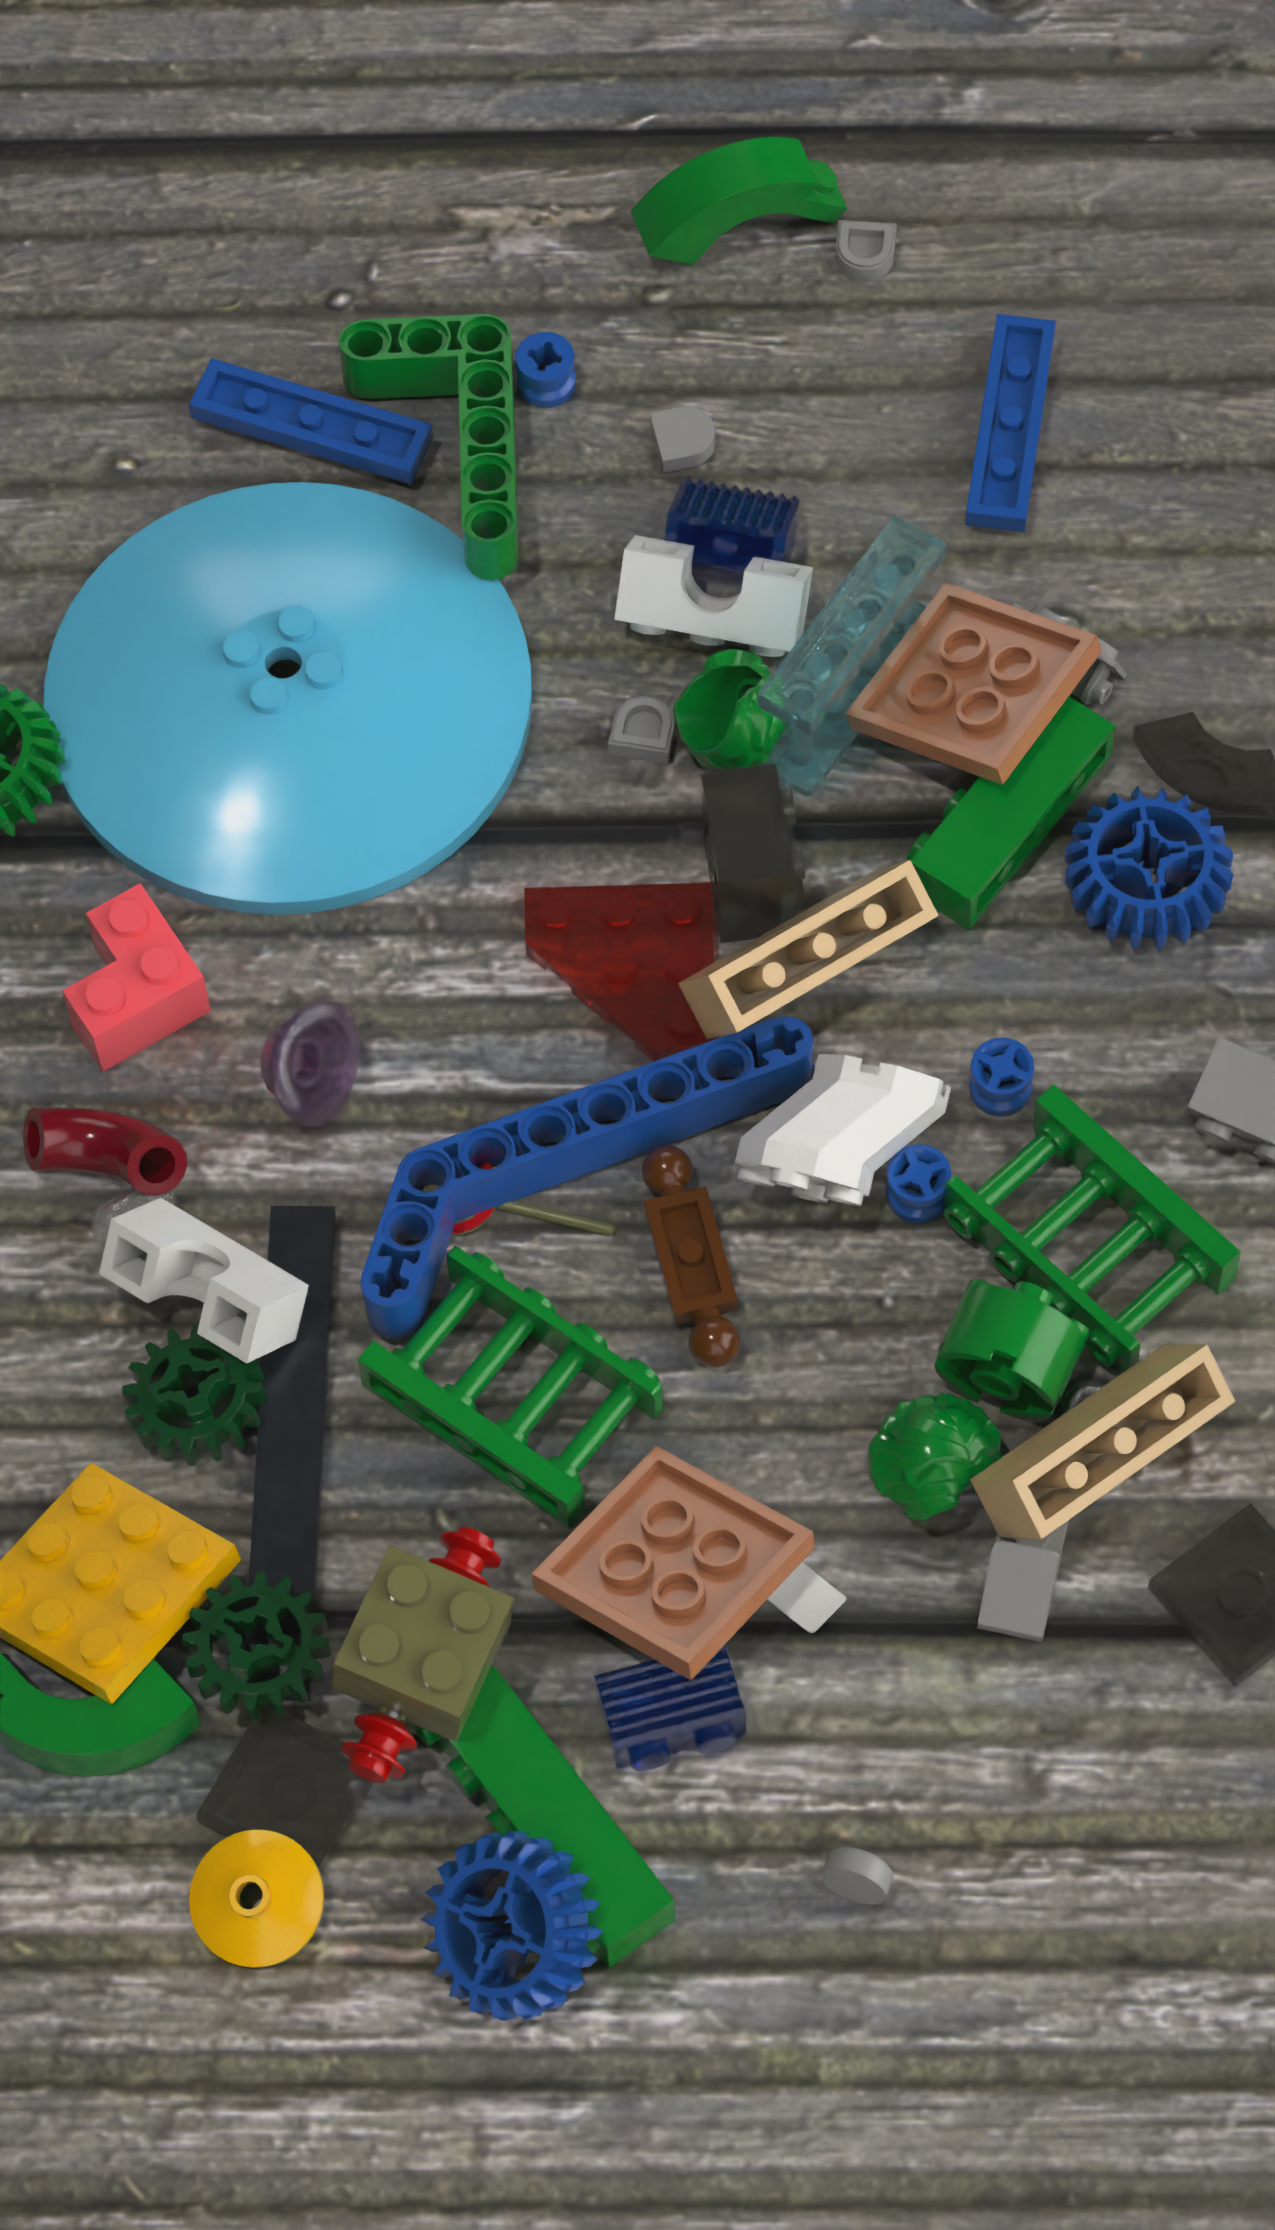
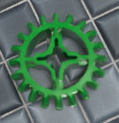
M0 684V829L5 834L15 838L16 822L24 818L25 821L36 824L34 807L37 804L52 805V795L47 788L63 784L62 774L57 767L65 763L66 760L64 758V750L59 744L62 741L60 731L55 723L49 720L50 715L41 703H37L36 700L32 701L28 694L21 691L18 687L9 692L6 686ZM22 738L20 757L14 767L12 762L18 753L15 747Z

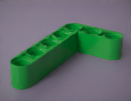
M491 314L362 319L348 324L340 332L338 343L343 383L350 394L366 399L459 395L461 524L465 563L473 575L485 580L501 579L511 574L517 567L519 560L514 371L509 325L502 318Z

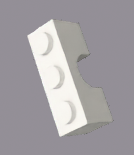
M635 535L624 549L614 620L629 622L630 629L649 635L664 634L666 629L689 633L691 641L709 646L723 645L725 640L749 644V651L770 657L783 656L785 651L794 652L801 641L813 567L753 557L744 570L741 592L729 598H716L703 592L694 581L691 568L694 551L693 545Z
M158 1198L111 1219L99 1271L101 1276L146 1303L169 1295L187 1296L204 1302L197 1334L245 1363H249L296 1340L309 1287L308 1284L163 1198Z

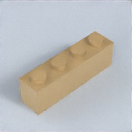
M907 860L871 872L678 984L707 1039L738 1033L939 915L911 860Z
M1207 1344L1162 1345L974 1476L970 1481L999 1537L1043 1539L1236 1401Z

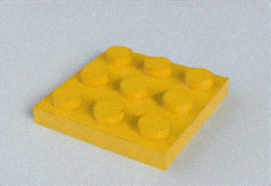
M90 1463L0 1560V1638L112 1705L190 1618L189 1613L191 1609H198L207 1599L206 1591L210 1587L216 1589L242 1559L235 1544L95 1464Z

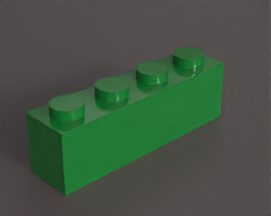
M1068 696L1003 785L979 776L968 791L962 788L953 795L943 812V822L932 835L927 832L923 833L915 841L906 858V861L911 860L937 911L965 929H971L1112 756L1115 724Z

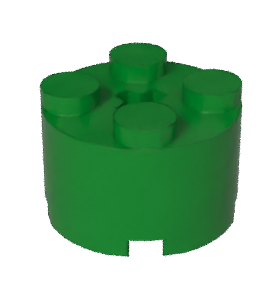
M972 1279L964 1291L940 1344L934 1366L942 1380L958 1393L976 1403L979 1402L984 1392L1003 1400L999 1411L1003 1414L1025 1420H1046L1052 1416L1055 1407L1059 1404L1090 1332L1084 1324L1066 1317L1051 1307V1294L1035 1284L1019 1281L1015 1284L1014 1289L992 1285L986 1281Z

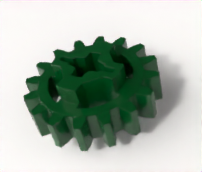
M194 1324L190 1338L181 1340L174 1328L168 1330L167 1339L169 1345L162 1349L156 1344L148 1342L145 1345L150 1357L148 1363L131 1362L128 1367L137 1383L122 1386V1393L127 1404L130 1406L124 1411L132 1430L138 1429L136 1433L142 1445L146 1449L157 1445L162 1459L167 1462L175 1457L178 1450L182 1451L189 1466H195L200 1451L205 1450L209 1451L215 1461L221 1460V1445L227 1441L239 1448L244 1446L245 1442L239 1430L243 1425L258 1428L261 1420L253 1406L267 1403V1395L260 1383L265 1377L258 1360L245 1363L197 1334L199 1324ZM195 1392L200 1393L195 1397L190 1398V1395L194 1394Z
M258 1571L254 1578L253 1586L244 1587L237 1575L230 1576V1593L223 1596L219 1591L210 1587L206 1591V1595L211 1608L208 1611L192 1608L189 1613L192 1625L198 1630L183 1634L185 1651L194 1654L185 1660L190 1678L202 1677L198 1687L201 1696L205 1700L220 1692L219 1702L222 1712L225 1714L231 1713L239 1702L246 1705L249 1720H256L260 1712V1705L270 1703L275 1714L281 1716L284 1714L283 1698L291 1695L294 1699L304 1703L308 1700V1696L303 1682L306 1679L322 1682L325 1677L322 1665L316 1660L331 1656L329 1639L320 1636L328 1630L324 1613H312L315 1608L313 1595L309 1591L293 1598L294 1588L292 1579L287 1576L277 1584L276 1588L268 1587L265 1571ZM288 1618L295 1623L301 1633V1647L295 1645L292 1637L285 1635ZM262 1638L268 1639L269 1646L259 1644ZM213 1644L218 1645L222 1653L229 1655L226 1660L228 1668L225 1673L217 1666L213 1659ZM246 1644L255 1646L252 1652L246 1651Z

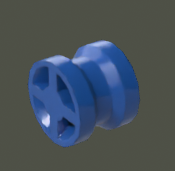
M553 332L535 333L521 341L516 350L515 358L518 371L517 387L520 395L528 403L537 407L551 408L563 404L571 397L576 385L575 356L571 343L563 336ZM546 364L545 369L538 370L539 365Z
M1003 1037L990 1039L982 1043L974 1052L970 1064V1097L976 1107L986 1114L997 1117L1011 1116L1021 1111L1030 1100L1034 1075L1033 1057L1027 1047L1017 1040ZM1010 1079L1011 1083L998 1087L1001 1081Z
M914 1144L902 1148L891 1158L887 1170L886 1198L888 1206L897 1217L906 1222L920 1224L931 1222L944 1212L945 1204L943 1203V1198L946 1194L944 1184L951 1178V1168L949 1161L943 1153L929 1145ZM909 1185L914 1188H918L921 1194L913 1192L910 1189L907 1190V1188L909 1187Z

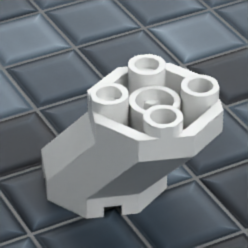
M818 1054L813 1079L741 1137L735 1163L740 1166L737 1179L764 1187L774 1188L775 1184L792 1188L791 1195L810 1201L828 1203V1200L843 1204L861 1206L863 1196L869 1197L874 1172L945 1113L951 1087L943 1085L944 1082L941 1079L892 1064L880 1062L879 1066L861 1064L862 1058Z

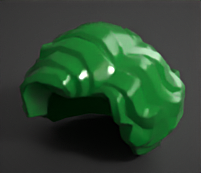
M727 649L715 653L706 659L702 672L691 680L686 689L679 695V699L674 702L673 713L680 737L688 753L695 756L701 766L709 767L712 770H721L729 774L740 771L751 772L761 763L769 761V756L774 749L775 743L783 735L788 705L784 700L787 694L783 683L778 680L776 675L769 672L768 667L763 663L760 656L748 651Z
M941 1392L937 1396L927 1394L913 1401L901 1402L896 1405L893 1412L885 1417L878 1433L869 1444L868 1474L876 1490L889 1497L895 1504L902 1506L908 1517L927 1522L929 1517L955 1507L959 1503V1495L964 1492L967 1486L972 1485L970 1479L1001 1458L1000 1433L981 1407L974 1406L969 1399L958 1398L951 1393Z

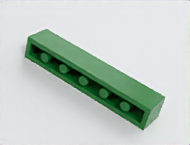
M493 1664L457 1742L410 1723L428 1747L438 1742L451 1759L445 1767L463 1795L470 1798L477 1794L491 1813L485 1816V1821L492 1833L505 1835L507 1832L524 1831L525 1834L529 1833L530 1838L545 1837L548 1840H553V1852L565 1851L568 1854L574 1855L569 1874L582 1872L584 1875L590 1876L581 1893L584 1899L591 1898L600 1902L593 1912L588 1913V1923L604 1931L598 1938L587 1940L586 1946L592 1953L597 1952L609 1968L675 1921V1905L672 1896Z

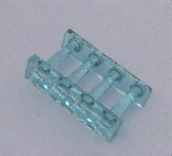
M894 514L758 692V707L788 723L782 737L775 743L774 749L769 756V761L760 764V769L763 773L803 796L810 797L814 794L859 734V732L850 728L845 715L846 711L925 610L926 606L914 599L946 558V542Z

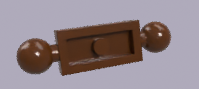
M671 1145L659 1146L650 1151L645 1157L642 1164V1177L646 1186L652 1192L661 1195V1197L644 1200V1213L675 1325L695 1321L696 1324L691 1329L688 1339L692 1356L704 1366L711 1368L722 1367L729 1364L736 1357L740 1348V1335L736 1326L730 1320L721 1317L722 1314L738 1311V1299L706 1186L686 1191L693 1175L692 1162L689 1156L678 1147Z

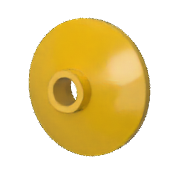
M247 1830L235 1833L213 1846L195 1870L189 1892V1909L192 1923L203 1943L214 1954L227 1962L250 1968L269 1967L284 1962L306 1946L321 1921L324 1909V1885L320 1871L310 1854L296 1841L283 1834L269 1830ZM249 1884H257L262 1890V1900L253 1909L244 1908L240 1900L242 1890Z

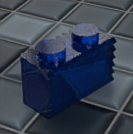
M687 476L681 481L667 513L665 541L693 545L692 564L744 573L753 557L789 563L795 545L800 501L795 495L787 499L783 493L776 497L772 491L764 495L758 489L752 493L748 487L740 490L735 484L728 488L724 482L716 486L712 480L705 484L700 478L693 482Z
M726 1644L692 1680L657 1660L594 1675L595 1693L616 1768H625L631 1764L635 1771L652 1770L667 1764L672 1758L671 1754L675 1755L680 1751H689L694 1747H697L698 1752L702 1754L720 1752L733 1746L737 1742L736 1737L746 1734V1712Z

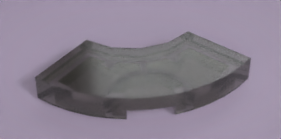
M1194 712L1134 726L1133 738L1146 763L1158 777L1183 796L1187 794L1190 800L1223 812L1240 815L1275 814V759L1271 749L1244 750L1223 744L1204 730Z

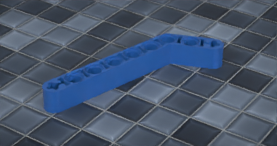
M774 1017L744 1028L738 1033L722 1036L408 1153L399 1164L361 1275L360 1286L370 1327L377 1334L386 1338H402L412 1334L419 1328L424 1320L455 1222L786 1101L813 1079L815 1065L811 1029L805 1022L796 1017ZM726 1076L735 1077L734 1080L730 1081L717 1080ZM665 1098L677 1099L676 1101L670 1103L658 1102L661 1099ZM605 1120H616V1121H618V1122H616V1123H614V1124H610V1125L598 1124V1123H600V1122H602V1121H605ZM545 1142H558V1144L551 1147L539 1146ZM484 1163L499 1164L492 1169L478 1168ZM428 1185L440 1186L433 1191H419V1189ZM410 1239L422 1240L412 1246L400 1245ZM396 1279L401 1281L402 1289L397 1288Z

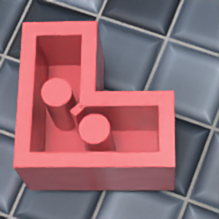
M141 883L86 913L94 948L106 966L62 990L71 1026L101 1071L104 1072L211 1012L203 974Z

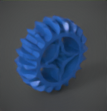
M1137 785L1134 791L1131 792V799L1128 802H1125L1113 792L1107 799L1106 809L1092 804L1091 809L1087 812L1086 822L1077 821V825H1075L1072 831V842H1069L1065 849L1064 862L1068 868L1065 869L1064 883L1067 889L1073 890L1071 903L1074 906V910H1086L1085 921L1088 923L1089 929L1106 923L1105 935L1108 937L1109 942L1113 941L1121 933L1130 935L1129 942L1133 950L1140 945L1142 937L1152 938L1153 943L1160 951L1166 945L1167 935L1169 934L1173 935L1184 945L1186 940L1190 938L1191 927L1205 932L1206 928L1210 925L1212 914H1220V911L1223 910L1226 901L1225 894L1231 890L1233 873H1231L1229 868L1232 867L1233 853L1231 847L1224 845L1226 834L1223 826H1210L1211 815L1209 814L1208 807L1191 813V801L1187 794L1176 803L1167 801L1168 796L1164 787L1155 794V799L1145 798ZM1133 838V841L1127 846L1114 848L1112 854L1104 855L1114 845ZM1142 854L1145 855L1146 866L1154 868L1153 875L1156 874L1155 883L1152 881L1150 869L1143 868L1144 861L1141 862ZM1194 881L1181 893L1164 899V894L1169 890L1184 887V882Z
M524 1831L507 1832L505 1835L500 1833L485 1834L480 1839H477V1843L462 1845L459 1849L455 1850V1861H447L437 1868L444 1884L433 1885L431 1889L425 1892L437 1905L436 1911L428 1912L420 1919L429 1926H434L435 1938L431 1939L423 1948L430 1952H439L442 1959L433 1975L440 1976L441 1978L453 1977L449 1996L456 1997L459 2000L469 1998L471 2012L478 2014L492 2012L494 2019L498 2018L502 2021L516 2019L517 2017L530 2019L541 2016L542 2012H546V2009L559 2008L568 2001L567 1992L578 1990L582 1985L586 1984L579 1968L589 1967L598 1960L586 1946L587 1940L596 1939L604 1932L588 1923V1913L593 1912L600 1904V1902L591 1898L584 1899L581 1893L590 1876L584 1875L582 1872L569 1874L574 1855L568 1854L565 1851L553 1852V1840H548L545 1837L530 1838L529 1833L525 1834ZM504 1870L509 1872L505 1886L498 1887L494 1898L486 1899L482 1897L487 1886L499 1873ZM536 1952L541 1955L534 1969L524 1979H514L517 1966L525 1964L529 1953Z

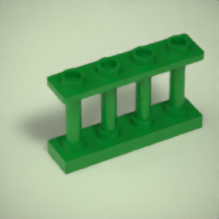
M1053 1084L1035 1102L1033 1129L1036 1137L975 1192L958 1176H952L944 1184L946 1188V1194L943 1198V1203L945 1204L944 1216L959 1235L966 1239L974 1237L990 1252L993 1264L1006 1278L1011 1281L1020 1279L1021 1281L1035 1284L1049 1292L1052 1296L1051 1307L1066 1317L1079 1321L1089 1329L1090 1334L1085 1343L1088 1352L1100 1364L1106 1367H1110L1113 1364L1120 1372L1124 1373L1138 1363L1140 1343L1133 1336L1192 1282L1197 1284L1204 1282L1217 1295L1236 1279L1241 1251ZM1052 1156L1057 1158L1064 1156L1081 1171L1082 1179L1020 1234L994 1208ZM1098 1198L1104 1200L1111 1198L1127 1213L1128 1221L1066 1276L1040 1251ZM1156 1239L1174 1255L1175 1263L1113 1319L1086 1293L1145 1240L1154 1241Z
M454 1246L446 1255L449 1279L455 1284V1287L402 1350L395 1348L390 1352L374 1340L357 1359L361 1384L569 1529L585 1510L583 1484L580 1483L579 1472L633 1406L652 1419L658 1417L663 1410V1391L660 1379L643 1362L635 1358H629L628 1361H625L607 1349V1342L590 1326L580 1322L574 1326L557 1315L553 1304L537 1290L526 1287L522 1291L507 1281L500 1267L487 1256L478 1252L471 1256L459 1247ZM479 1300L507 1319V1321L454 1385L446 1384L442 1388L424 1375L425 1371L422 1366L473 1304ZM528 1335H530L559 1356L506 1421L498 1420L494 1424L475 1411L477 1407L474 1401ZM583 1371L611 1390V1392L558 1457L550 1456L546 1460L528 1447L529 1443L526 1437L577 1374Z

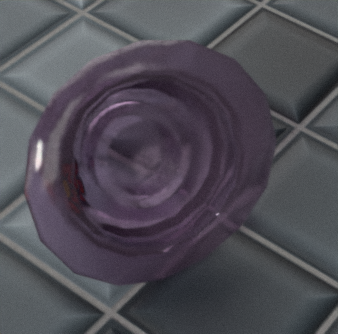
M320 1000L300 1008L286 1022L279 1024L269 1034L264 1043L260 1057L261 1075L267 1089L277 1097L283 1111L301 1126L318 1128L332 1120L347 1101L355 1081L360 1059V1037L353 1015L338 1002Z

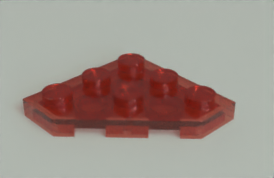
M711 882L524 888L526 955L542 969L545 970L548 967L571 987V993L606 1023L612 1021L635 1041V1047L651 1061L660 1060L716 1039V1037L706 1038L678 984L714 963Z

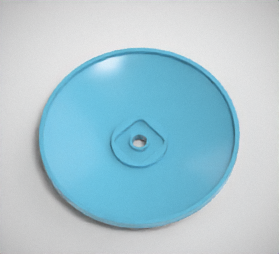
M310 482L269 483L242 487L211 495L180 507L140 530L110 554L86 580L70 604L57 630L49 654L44 681V708L50 715L49 720L55 723L61 734L60 738L62 741L59 744L64 750L66 762L57 768L62 774L63 784L61 785L69 803L85 827L99 843L126 867L167 891L211 907L242 913L267 915L307 914L343 908L396 890L428 873L449 858L479 830L506 793L521 762L530 728L532 675L526 637L517 611L505 588L498 579L485 580L476 577L470 572L465 563L463 540L446 526L423 512L395 499L362 489ZM280 660H292L301 666L295 675L285 679L276 678L268 672L269 668Z

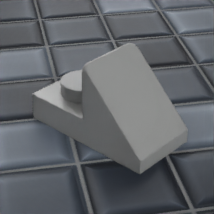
M1069 1520L1043 1539L999 1537L997 1534L992 1545L978 1618V1629L1043 1642Z

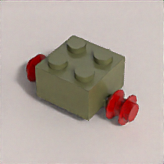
M459 1527L456 1532H442L439 1536V1542L447 1550L444 1558H431L428 1561L389 1545L334 1661L332 1689L380 1709L379 1713L357 1715L354 1719V1724L363 1734L359 1742H345L341 1747L342 1752L350 1759L349 1769L366 1780L383 1784L388 1777L401 1778L404 1776L405 1770L396 1758L400 1751H414L417 1747L415 1738L405 1725L406 1721L457 1742L511 1624L514 1597L490 1588L487 1581L481 1576L484 1568H498L502 1561L500 1556L493 1550L495 1545L493 1540L475 1529Z

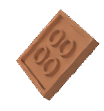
M944 583L846 711L845 715L850 728L854 731L1003 785L1102 652L1098 636Z
M655 1446L531 1574L536 1592L692 1680L815 1549L812 1530L664 1449Z

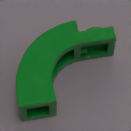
M761 137L718 147L689 160L656 183L630 212L650 257L694 265L722 234L749 219L767 214L784 213L835 223L848 208L837 186V178L827 163L809 160L799 139Z
M0 1653V1744L21 1760L46 1771L80 1777L105 1776L129 1771L166 1754L201 1725L195 1702L154 1659L151 1660L111 1705L96 1695L80 1699H66L46 1694L25 1680Z

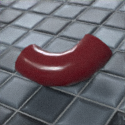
M61 1107L31 1108L25 1118L23 1128L24 1153L27 1164L33 1171H79L105 1175L125 1181L142 1194L151 1196L168 1193L177 1187L185 1175L187 1156L181 1143L164 1130L145 1120L114 1112Z

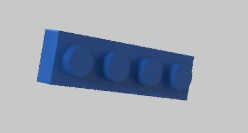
M997 314L966 508L965 525L1025 533L1055 336L1056 321Z
M211 358L189 403L192 419L411 485L433 439L432 424L213 358Z

